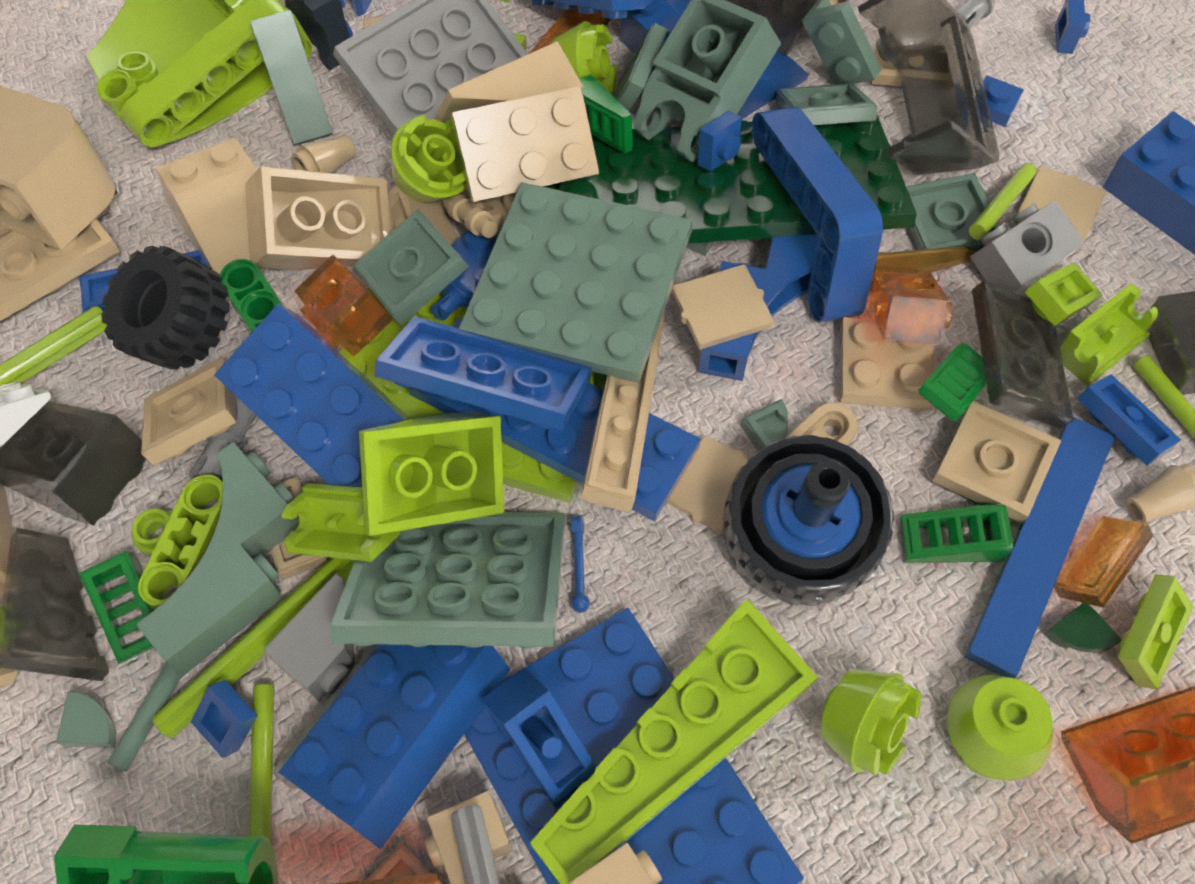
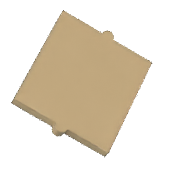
M1041 165L1017 214L1034 203L1041 210L1056 200L1082 239L1085 240L1107 191L1078 180L1076 175L1068 176Z
M745 264L676 284L672 287L671 291L681 310V322L688 325L699 350L774 327L775 321L763 300L764 291L757 288Z
M705 435L700 442L696 454L666 503L692 517L694 524L701 522L723 535V514L728 491L736 474L746 464L748 458L743 456L741 449L734 451Z

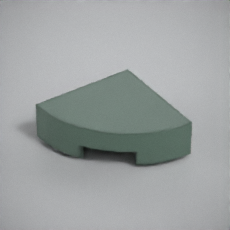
M782 399L742 418L741 427L757 451L762 450L765 445L773 441H779L786 437L788 412Z
M68 691L56 743L63 747L115 748V726L111 722L106 710L97 701L85 694Z

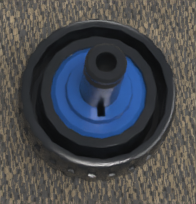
M815 435L789 436L779 441H773L748 458L746 464L736 474L728 491L723 514V537L727 542L728 555L734 561L737 571L750 582L752 587L762 591L767 597L776 601L781 600L796 606L799 604L818 606L823 602L831 603L837 601L862 585L876 570L887 552L886 549L891 542L893 534L892 524L894 522V511L891 507L892 499L889 490L886 488L879 472L871 465V462L846 444L831 438Z

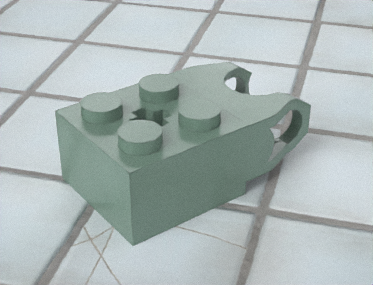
M691 0L653 61V65L656 68L644 86L633 128L642 137L649 140L664 130L672 121L685 118L677 150L684 155L685 159L691 162L696 160L699 152L700 129L728 110L736 115L738 114L780 47L781 42L767 18L725 0ZM655 109L652 122L646 126L650 113ZM698 133L695 145L691 148V142L694 136Z

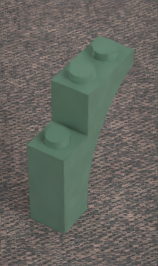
M234 442L217 453L222 471L223 500L215 533L206 552L193 572L172 596L136 624L162 659L182 677L283 598L272 584L280 576L264 558V555L284 541L291 531L297 529L299 525L297 517L292 520L282 519L281 517L284 508L294 500V497L282 483L273 488L265 479L271 473L254 451L245 456Z

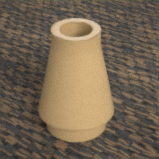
M343 134L336 138L299 145L298 151L291 155V160L295 170L333 173L345 162L356 156V149L351 139L346 134Z
M1186 463L1181 466L1170 465L1138 494L1127 500V507L1135 520L1140 524H1146L1157 518L1195 508V467Z

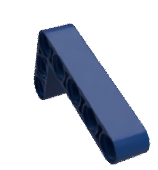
M799 107L755 113L752 120V136L756 148L818 235L807 295L808 307L812 318L817 323L843 319V317L861 315L866 306L883 234V222L879 209Z

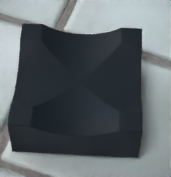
M285 0V7L296 16L310 42L318 49L322 64L329 71L340 65L333 55L334 47L353 36L352 30L344 17V0Z

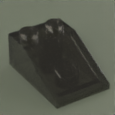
M48 401L0 447V484L66 518L94 526L100 518L104 517L112 509L115 498L127 483L140 474L143 469V463L147 459L141 454L142 439L118 416Z

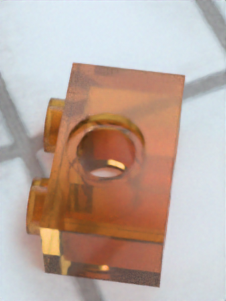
M334 254L294 290L305 304L300 311L316 327L315 330L335 349L341 344L353 356L357 355L394 320L367 288Z
M876 266L869 309L883 339L940 345L943 329L950 327L953 306L930 270Z

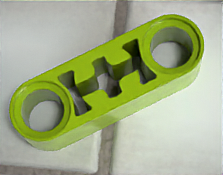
M200 475L186 484L138 583L139 595L154 610L168 599H162L163 594L168 588L178 585V589L186 581L203 557L215 533L223 500V482L214 475ZM219 499L213 507L204 510L209 502Z

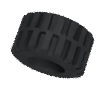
M162 245L159 248L155 246L145 247L143 253L137 250L130 255L127 263L123 261L118 266V273L114 278L111 277L107 284L109 290L103 296L102 304L105 305V311L101 313L102 323L107 324L104 332L108 339L113 340L112 345L117 350L124 352V354L171 370H178L180 366L189 368L194 366L195 359L200 361L208 356V349L210 347L215 348L219 343L218 335L221 330L225 331L227 325L224 317L225 314L229 313L230 303L225 301V298L228 296V290L225 285L221 284L222 277L213 271L211 267Z

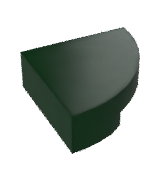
M1084 601L1044 633L1052 642L1062 648H1072L1078 651L1093 653L1105 652L1122 640L1087 601Z

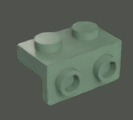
M817 0L802 19V22L833 83L855 84L875 80L882 69L849 1L831 5L829 0Z

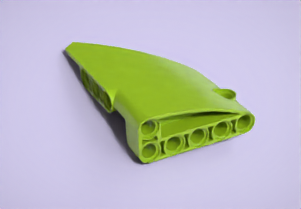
M126 0L109 29L96 46L86 55L99 80L97 94L141 143L147 147H158L208 128L238 112L274 88L250 21L284 12L288 9L279 0ZM292 13L307 59L309 60L312 54V44L296 16ZM130 51L145 52L155 62L158 74L149 83L146 84L144 82L138 86L127 72L116 69L118 58Z

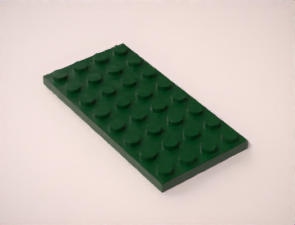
M878 115L874 121L814 125L879 209L883 230L914 228L917 212ZM741 120V145L738 153L731 160H727L711 172L698 165V158L691 162L685 159L684 155L677 150L682 126L666 127L649 140L642 137L635 129H632L633 147L632 151L627 153L621 152L591 134L599 174L560 182V191L691 219L692 233L688 243L817 234L756 148L752 136V121ZM698 133L694 136L691 142V148L695 145Z

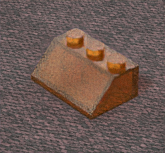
M1195 686L1061 731L1062 742L1097 812L1130 844L1195 822Z

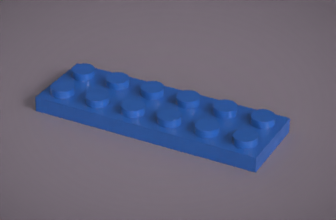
M458 319L452 327L459 328L462 320ZM589 383L564 430L560 431L554 428L538 427L532 422L505 414H493L485 408L461 401H449L437 394L413 387L409 388L411 396L446 414L474 411L501 416L502 443L581 484L584 483L603 392L602 389ZM649 413L635 502L632 507L633 511L656 521L696 454L701 438Z

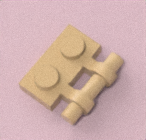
M517 192L476 202H471V198L469 199L464 195H455L445 198L444 206L454 220L464 223L466 228L474 235L492 238L496 235L497 231L502 229Z

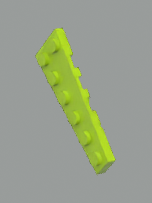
M747 599L705 644L704 649L686 669L684 668L674 679L669 689L653 707L643 714L637 721L636 726L616 748H613L596 767L592 776L581 784L530 842L532 848L559 884H569L617 850L816 682L818 679L817 675Z

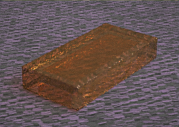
M1103 516L1056 581L1054 588L1059 597L1104 608L1152 539L1153 533L1147 523Z

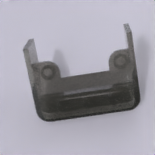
M869 0L857 6L859 14L878 29L880 39L876 41V47L881 59L884 62L889 61L899 71L911 128V134L904 136L901 142L886 148L887 155L901 164L907 171L910 170L916 175L978 169L998 162L999 149L971 30L963 16L946 0Z

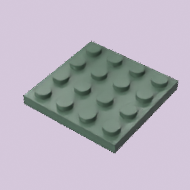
M521 182L459 329L592 367L593 372L639 383L692 233V220Z
M504 512L502 514L400 531L401 534L372 562L354 561L330 624L332 644H355L358 646L389 644L410 645L413 647L463 645L470 648L481 646L554 647L565 535V513Z

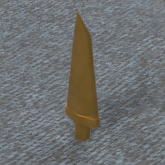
M964 246L890 253L879 252L869 292L972 260L970 256L976 252Z

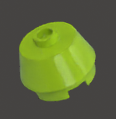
M584 21L552 40V43L558 41L578 78L591 74L610 94L615 92L617 64L610 65V56L606 44L613 43L608 28L604 24L591 25L589 22Z
M420 115L402 125L395 133L391 145L392 176L399 189L408 197L421 202H433L455 196L467 187L452 120L448 119L443 123L435 119H426V115Z
M852 669L831 689L825 700L824 714L821 722V736L855 773L867 771L877 776L879 771L887 775L897 764L907 745L902 743L901 740L905 734L909 716L918 719L921 707V691L905 683L903 676L898 673Z
M980 676L963 684L950 701L947 711V732L955 750L962 758L961 761L974 772L998 780H1018L1035 773L1048 759L1053 745L1052 713L1042 694L1030 684L1019 679L1004 676Z

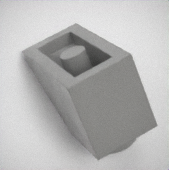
M335 574L263 650L281 670L318 702L327 693L333 694L349 674V669L355 663L354 644H332L330 624L346 585L344 579L338 574Z

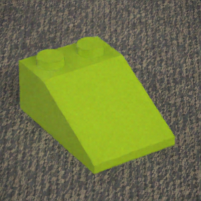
M465 411L429 415L359 431L365 535L374 536L504 513L501 416Z

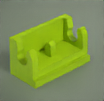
M1132 283L1071 330L1054 356L1056 360L1087 387L1097 381L1150 336V333L1147 331L1157 319L1158 310L1154 306L1145 312L1144 315L1136 311L1134 303L1139 299L1141 290Z
M307 483L302 487L303 493L287 504L281 515L282 519L289 520L299 515L297 529L291 531L284 540L287 553L372 562L401 534L400 531L374 536L365 535L363 491L361 487Z

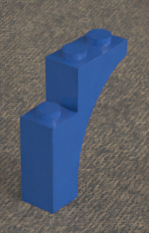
M818 235L773 237L766 269L753 267L746 263L722 261L720 271L745 264L757 288L764 291L763 300L773 317L783 307L808 293ZM761 331L702 349L699 373L743 381L750 351Z

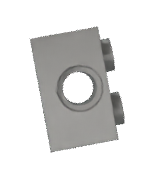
M1056 200L1041 210L1038 209L1035 203L1011 218L1016 226L1009 231L1002 224L982 237L980 240L985 247L970 256L998 299L1024 286L1085 244Z

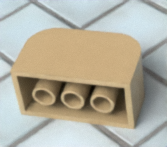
M0 86V225L62 250L110 204L115 193V183L74 116L67 108L59 103H51L36 98L29 93L24 94Z

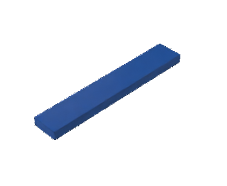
M1070 416L1065 422L1058 438L1061 440V443L1031 512L1019 528L1013 542V549L1006 558L964 658L1000 676L1014 679L1018 676L1115 435L1073 416Z

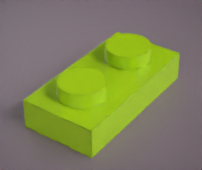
M1075 262L1037 280L1025 291L1032 300V306L1037 314L1049 320L1054 326L1089 307L1103 296Z
M1155 574L1147 593L1143 594L1140 598L1138 613L1129 633L1124 635L1120 642L1118 658L1137 686L1158 690L1194 607L1175 576Z

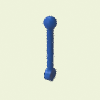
M582 515L571 517L575 572V595L571 599V608L575 612L583 613L589 608L590 600L585 595L584 520Z

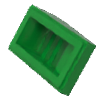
M591 74L579 78L583 85L582 94L591 134L623 153L632 151V114Z
M960 343L917 391L951 421H956L995 373V367L966 343Z
M980 505L902 514L899 518L905 563L1003 562L1013 549L1006 505ZM962 527L969 528L971 543H964ZM983 527L987 529L988 541H985ZM919 528L928 529L930 547L922 548ZM940 528L948 529L950 545L943 546Z
M128 551L79 573L118 664H122L154 648L146 636L128 645L125 644L123 636L139 629L136 624L154 611L139 595L138 583L143 571L136 555ZM125 575L127 583L107 591L106 583ZM133 592L135 599L113 609L112 600ZM140 608L143 616L119 627L117 618Z

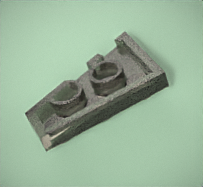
M16 528L10 539L0 616V668L103 681L109 673V668L105 656H99L94 640L97 630L93 617L87 616L80 595L83 585L68 538Z

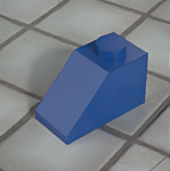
M525 667L481 699L508 742L554 804L595 772L596 765L551 692Z

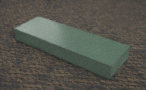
M291 10L250 21L294 145L333 133Z

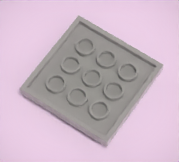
M412 0L334 47L333 51L334 57L394 135L402 125L417 116L426 115V119H435L449 89L528 55L488 0Z

